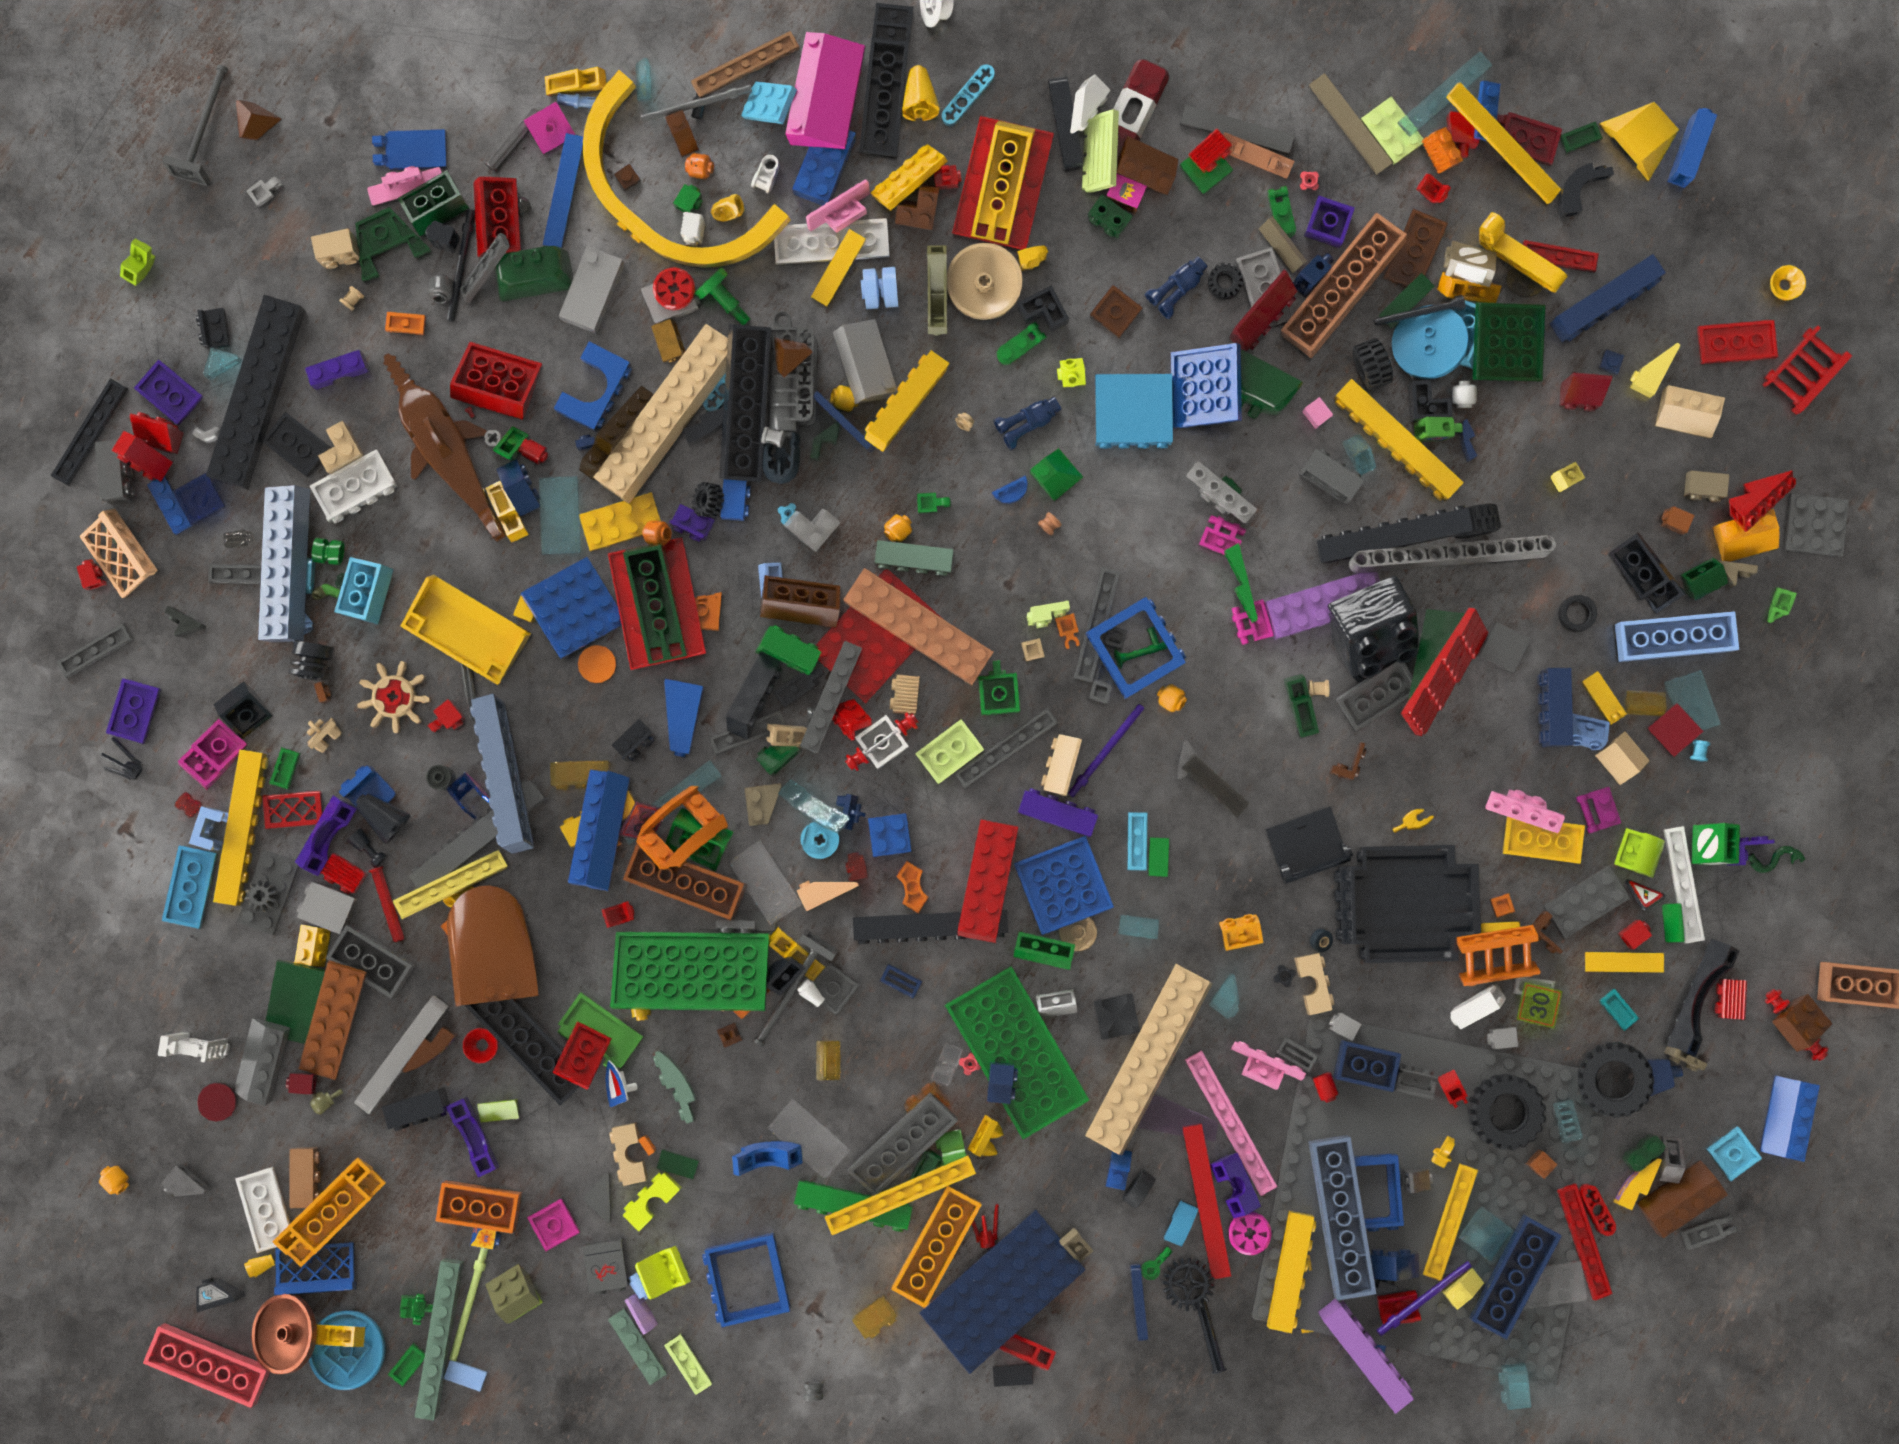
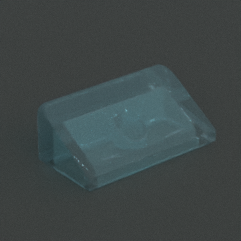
M643 58L636 63L638 101H650L652 99L650 62L647 58Z
M1121 915L1118 934L1157 939L1159 920Z

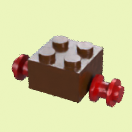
M1780 989L1770 990L1765 995V1003H1771L1774 1006L1772 1011L1775 1014L1781 1012L1772 1023L1796 1052L1810 1050L1812 1052V1060H1823L1828 1055L1827 1051L1829 1048L1827 1046L1822 1047L1819 1044L1820 1037L1832 1025V1022L1809 994L1795 998L1790 1002L1788 999H1782L1780 996L1782 991Z

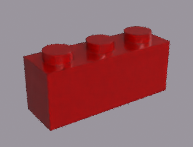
M123 431L112 449L113 452L118 454L117 459L126 464L130 462L129 467L137 472L143 471L142 475L151 481L153 478L162 481L173 463L145 442L126 431Z

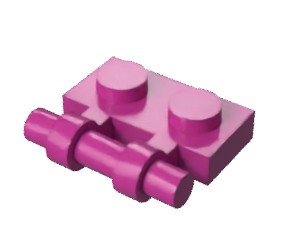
M1211 515L1208 522L1215 524L1214 529L1206 526L1199 543L1200 546L1224 555L1223 552L1238 543L1239 545L1242 541L1235 538L1236 534L1244 536L1246 529L1240 527V524H1232L1225 521L1223 517L1218 516L1217 518ZM1220 527L1231 531L1230 535L1219 532Z
M1263 599L1254 601L1258 620L1254 623H1251L1246 612L1240 613L1239 606L1231 608L1233 612L1232 619L1236 623L1238 630L1237 636L1240 638L1242 645L1249 643L1248 635L1253 634L1254 641L1274 636ZM1245 618H1248L1251 627L1245 630L1243 623Z

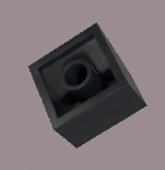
M245 681L213 704L218 716L241 739L273 716Z

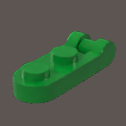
M1287 186L1280 187L1278 190L1269 189L1267 190L1272 216L1287 236L1292 239L1296 232V226ZM1282 197V202L1276 203L1275 198Z
M1037 322L1029 325L1025 330L998 349L997 359L1001 364L1009 365L1047 338L1045 333L1039 330ZM1031 333H1033L1036 337L1032 341L1028 337V335Z

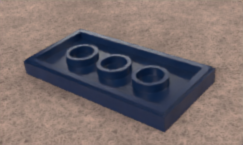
M818 391L813 395V398L864 448L871 453L875 450V446L865 440V437Z

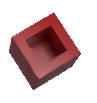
M1635 920L1618 933L1629 949L1637 948L1652 936L1649 932L1651 930L1649 925L1641 920Z

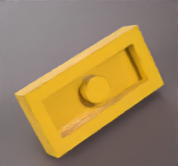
M985 1115L968 1150L979 1157L981 1155H997L995 1146L989 1140L990 1138L1003 1136V1130L998 1122Z

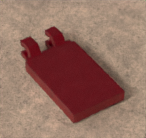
M1508 112L1507 115L1497 114V122L1535 162L1548 166L1553 164L1562 128Z

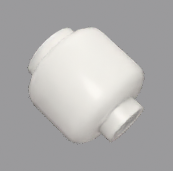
M1459 381V385L1453 386L1452 403L1457 405V408H1472V405L1477 402V387L1470 385L1471 381Z

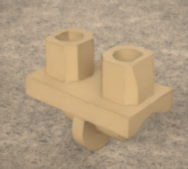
M332 717L321 728L319 727L324 723L321 719L316 723L311 720L308 722L311 728L307 731V734L311 736L316 731V734L307 742L311 749L315 748L323 753L329 746L323 738L328 734L335 740L341 735L342 732Z

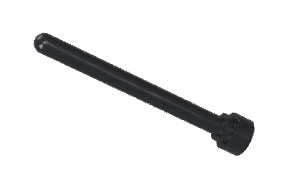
M1463 295L1454 296L1449 302L1374 319V325L1379 326L1448 309L1465 310V300Z

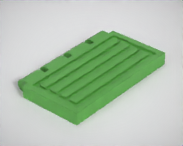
M580 992L558 1023L561 1027L557 1032L568 1040L578 1021L612 1038L604 1057L606 1060L603 1065L607 1067L608 1060H610L616 1068L624 1066L644 1037L582 992Z

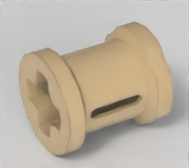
M350 286L349 292L339 301L353 311L356 303L360 298L363 299L364 295Z
M1329 680L1324 682L1308 681V692L1311 697L1313 695L1329 697Z

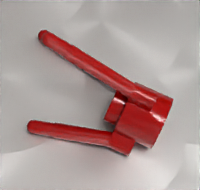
M998 1204L995 1205L993 1233L992 1230H987L984 1215L981 1217L983 1231H980V1234L975 1220L971 1224L976 1235V1241L980 1242V1248L993 1247L995 1240L998 1239Z

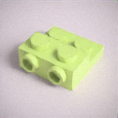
M1069 601L1030 607V612H1027L1028 626L1032 625L1037 628L1048 627L1052 621V615H1054V618L1066 616L1065 614L1070 609Z

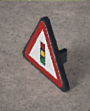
M1627 879L1625 882L1635 897V902H1638L1644 911L1666 897L1665 894Z

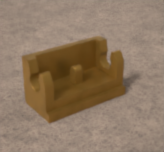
M668 319L651 326L663 362L669 361L671 363L680 360L686 351L676 321Z

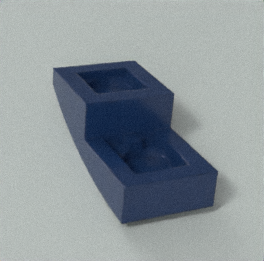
M1466 419L1461 423L1463 430L1460 435V443L1466 461L1470 462L1477 457L1470 442L1476 435Z

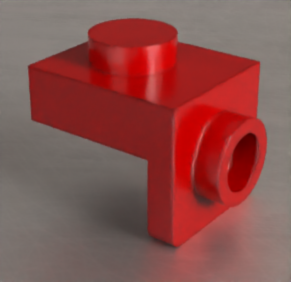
M1425 174L1416 190L1431 203H1442L1448 197L1451 187L1449 185H1442L1431 174Z
M629 901L602 909L607 928L634 920V909L629 904Z

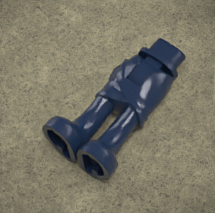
M1197 256L1193 261L1189 260L1188 263L1179 267L1168 277L1169 280L1157 289H1149L1144 295L1152 305L1156 306L1176 285L1177 289L1158 306L1160 313L1165 318L1170 319L1174 315V305L1190 289L1198 285L1201 276L1204 274L1203 271L1208 266Z
M1055 397L1049 400L1045 398L1021 409L1019 413L1011 417H997L993 419V422L998 432L1003 434L1017 423L1026 419L1027 423L1003 435L1006 446L1009 450H1013L1017 447V441L1020 437L1038 427L1047 425L1052 417L1056 416L1055 413L1062 409Z

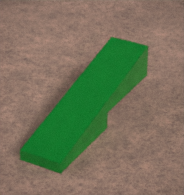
M1238 543L1226 549L1223 553L1240 584L1234 590L1251 623H1254L1258 620Z

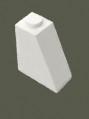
M1497 982L1453 1008L1450 1013L1451 1020L1461 1030L1500 1009L1507 998Z

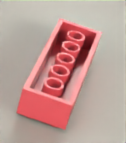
M166 1323L158 1326L143 1364L250 1408L257 1404L270 1373L254 1359Z

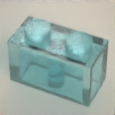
M1525 1364L1501 1365L1502 1373H1498L1500 1385H1503L1504 1390L1500 1391L1502 1403L1506 1404L1508 1410L1531 1408L1528 1370Z

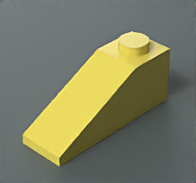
M1676 343L1638 372L1635 371L1630 379L1632 382L1630 388L1649 398L1655 395L1680 344Z

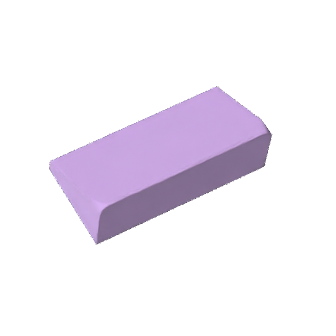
M636 1293L626 1298L625 1303L642 1334H646L658 1325L643 1297L639 1299Z

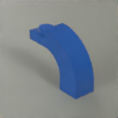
M785 1141L751 1144L742 1147L740 1153L732 1156L733 1172L737 1176L764 1166H777L790 1170L803 1163L801 1145Z

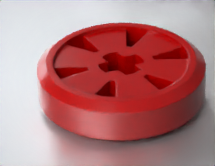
M671 267L661 271L656 276L653 283V294L657 302L665 309L681 310L687 307L694 299L695 283L687 271ZM674 284L677 285L679 291L671 293L672 291L669 288L673 287Z

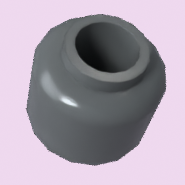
M444 274L433 276L429 281V297L435 303H446L453 295V281Z

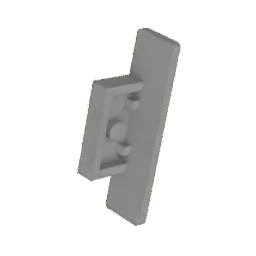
M1197 462L1187 473V478L1200 487V496L1207 502L1211 500L1220 513L1228 515L1232 513L1245 524L1256 512L1257 509L1200 462Z

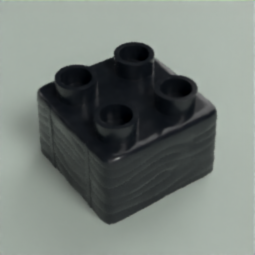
M1397 576L1387 578L1328 604L1332 643L1350 675L1357 676L1361 674L1363 678H1370L1382 670V665L1397 660L1398 663H1406L1414 659L1418 654L1417 612Z

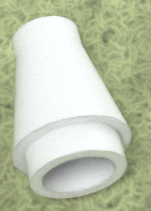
M808 978L797 987L799 995L813 1003L816 1007L825 1000L814 982Z

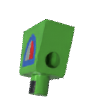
M1425 417L1414 423L1415 438L1420 442L1446 441L1454 437V435H1461L1463 430L1462 424L1454 423L1453 417Z

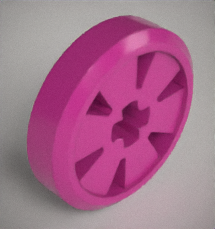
M1252 1211L1246 1216L1234 1218L1229 1226L1230 1242L1242 1254H1259L1267 1248L1271 1241L1270 1224L1264 1216ZM1247 1228H1252L1256 1232L1251 1239L1244 1234L1247 1232Z

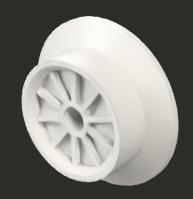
M920 0L921 16L925 25L934 27L939 20H947L952 13L954 0Z

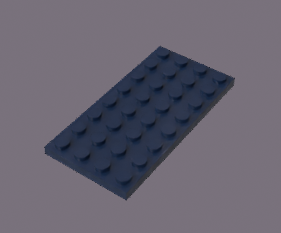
M1037 1210L1029 1214L919 1312L920 1316L968 1374H971L1086 1270L1059 1242L1061 1239Z

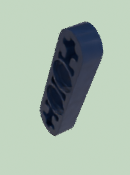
M1140 1264L1130 1265L1137 1337L1138 1341L1148 1340L1141 1266Z

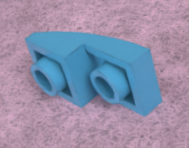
M1180 1201L1172 1216V1222L1164 1235V1240L1182 1247L1192 1227L1198 1208Z

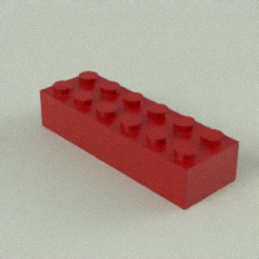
M980 820L958 926V936L996 943L1018 836L1017 826Z

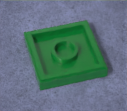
M1189 157L1180 164V167L1202 194H1205L1233 171L1228 162L1222 158L1216 162L1217 167L1210 173L1208 171L1203 173Z

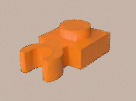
M1074 613L1055 618L1060 637L1066 636V649H1069L1068 642L1070 640L1075 641L1076 647L1079 646V640L1074 636V633L1079 632Z

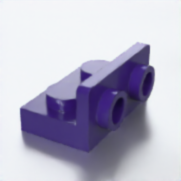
M680 504L669 523L673 526L672 530L680 534L684 531L690 534L689 538L699 542L700 539L706 541L715 520L698 516L694 513V510Z

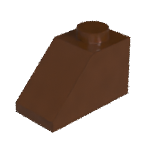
M683 110L666 116L665 119L681 157L698 151L699 148Z

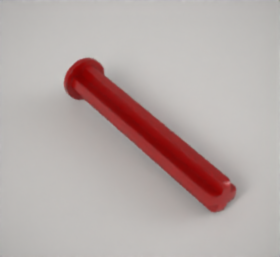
M381 866L368 872L372 874L393 942H399L404 940V935L382 870L384 867Z

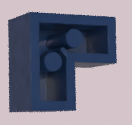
M515 459L496 469L502 486L520 517L541 507L538 501L541 497L536 488H531L530 485L533 483L524 464L520 465L518 460Z
M990 1062L987 1102L1011 1104V1099L1015 1100L1016 1088H1012L1013 1081H1017L1018 1070L1014 1068V1064Z
M1373 1249L1372 1253H1370L1374 1279L1401 1281L1419 1277V1253H1411V1249H1399V1251H1388V1253H1384L1382 1249Z

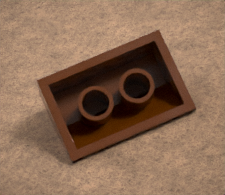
M1127 136L1117 159L1116 174L1141 183L1158 193L1168 195L1176 177L1179 159Z

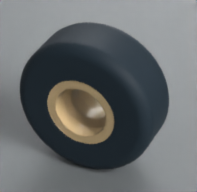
M1325 929L1316 930L1310 938L1311 947L1320 953L1329 950L1333 944L1332 934Z

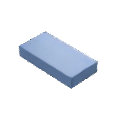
M450 1360L444 1379L481 1391L488 1372Z

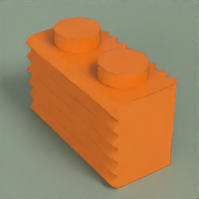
M1446 127L1433 132L1422 140L1423 146H1425L1427 153H1429L1428 156H1430L1438 174L1451 169L1463 161L1460 151L1457 149L1452 135Z

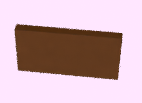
M1413 208L1403 230L1407 234V241L1389 263L1383 279L1406 288L1421 273L1426 276L1448 223Z

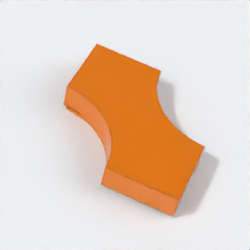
M906 861L896 876L905 888V897L902 904L919 914L929 898L920 886V877L923 871Z

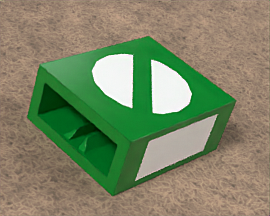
M1729 823L1693 825L1692 864H1739L1740 825Z

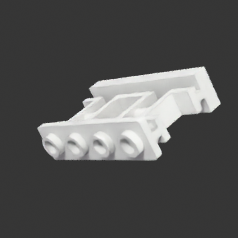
M180 1032L161 1036L158 1056L167 1057L184 1054L201 1057V1062H209L225 1058L229 1054L230 1044H228V1039L225 1038L207 1041L190 1038V1033Z

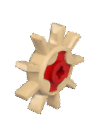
M400 662L396 676H388L384 665L381 663L376 664L381 680L376 685L368 680H360L359 682L363 687L373 691L371 700L362 701L357 704L360 709L374 706L378 711L370 726L373 728L378 727L386 716L392 718L393 732L398 734L401 730L400 718L408 715L413 722L420 724L422 722L420 717L412 709L416 702L430 703L432 698L425 695L416 696L414 688L426 679L425 675H418L413 680L408 681L404 678L407 669L406 662ZM391 695H398L397 699L393 700L390 698Z

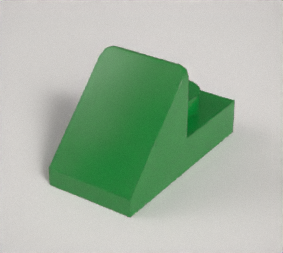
M512 426L493 451L513 461L517 459L519 448L525 439L528 440L529 434Z

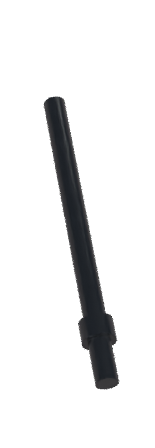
M473 209L467 210L466 220L462 225L463 236L454 277L453 295L450 299L446 319L454 322L470 235L473 234L474 230L473 219L475 210Z

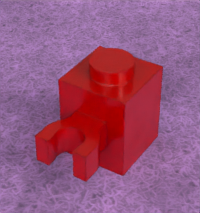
M956 165L941 166L934 173L935 187H940V190L958 188V182H962L961 172L956 170Z
M447 699L433 711L438 718L430 723L428 727L432 732L438 731L443 725L449 730H456L463 725L462 721L465 717L452 700Z
M1455 1070L1438 1077L1437 1080L1450 1105L1453 1104L1454 1108H1457L1456 1103L1460 1100H1463L1464 1104L1468 1103L1466 1099L1468 1095Z

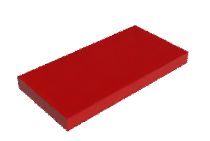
M1775 320L1697 327L1701 365L1778 358Z

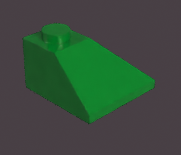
M1059 448L1030 469V474L1054 502L1083 478L1082 474Z

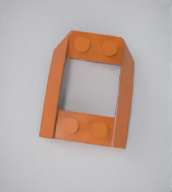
M691 785L664 804L642 825L636 843L660 869H669V867L674 866L679 868L702 845L715 837L722 829L728 828V824L724 814L720 815L698 791V786ZM683 804L703 827L673 852L655 833L653 828L668 814Z

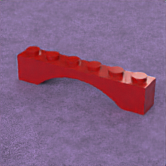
M1016 1334L999 1348L1045 1371L1049 1370L1056 1354L1055 1351Z

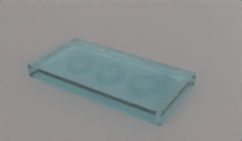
M578 477L539 478L542 554L581 553Z

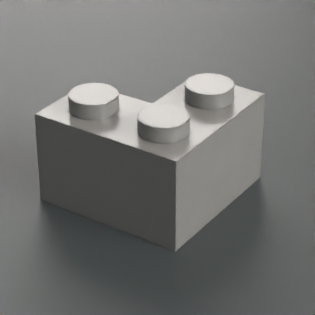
M821 509L812 521H809L800 512L795 511L783 526L811 550L816 552L841 522L827 510Z

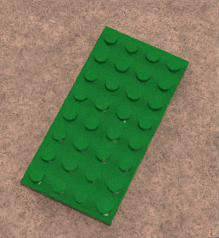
M616 932L610 1007L611 1009L766 1011L770 935L763 933Z
M1012 966L945 1004L988 1081L990 1062L1014 1064V1068H1017V1081H1013L1012 1088H1016L1015 1100L1011 1099V1104L1002 1103L1022 1139L1027 1138L1089 1101Z

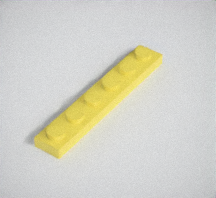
M497 850L393 900V903L401 918L404 919L507 869V864L500 851Z

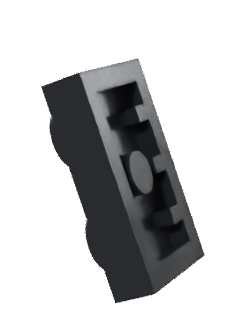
M217 308L205 311L197 309L196 323L200 326L201 331L198 335L200 344L207 350L230 346L225 309Z

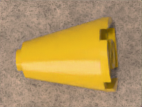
M916 65L908 72L902 106L903 116L911 121H916V118H922V121L931 120L938 116L940 106L927 69L921 65Z

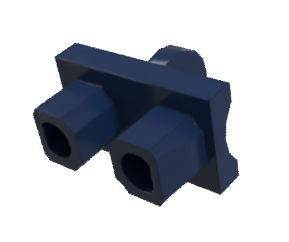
M852 794L837 796V806L844 807L843 814H834L832 821L834 824L839 825L840 828L852 830L853 823H858L860 816L865 817L866 813L861 812L862 805L857 804L859 796Z

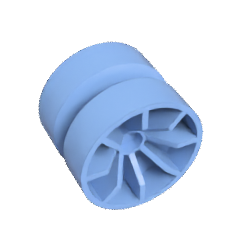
M895 267L882 268V278L878 279L875 268L863 269L861 290L862 299H865L866 310L879 309L880 297L883 298L886 308L898 307Z

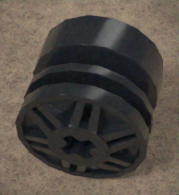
M294 641L292 654L299 656L300 660L290 661V664L298 666V669H289L288 674L312 681L329 680L330 675L321 672L322 670H331V667L324 665L323 661L333 660L334 647Z

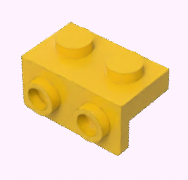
M301 925L294 963L324 967L331 931L325 928Z

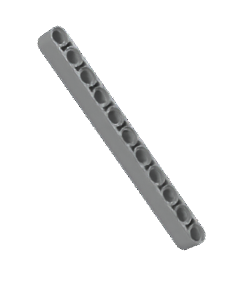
M1544 535L1364 550L1354 554L1349 562V567L1354 573H1369L1544 558L1555 549L1556 542L1553 537ZM1542 544H1545L1548 549H1544ZM1523 545L1527 546L1529 551L1525 550ZM1505 547H1508L1511 550V553L1507 552L1505 550ZM1486 548H1489L1493 554L1488 553ZM1468 550L1473 551L1474 556L1470 555ZM1449 551L1455 553L1456 557H1452ZM1431 553L1436 554L1437 559L1433 558ZM1412 554L1416 555L1419 558V560H1415L1412 557ZM1393 556H1397L1400 562L1395 561ZM1375 558H1379L1382 563H1377ZM1356 559L1361 560L1363 565L1358 564Z

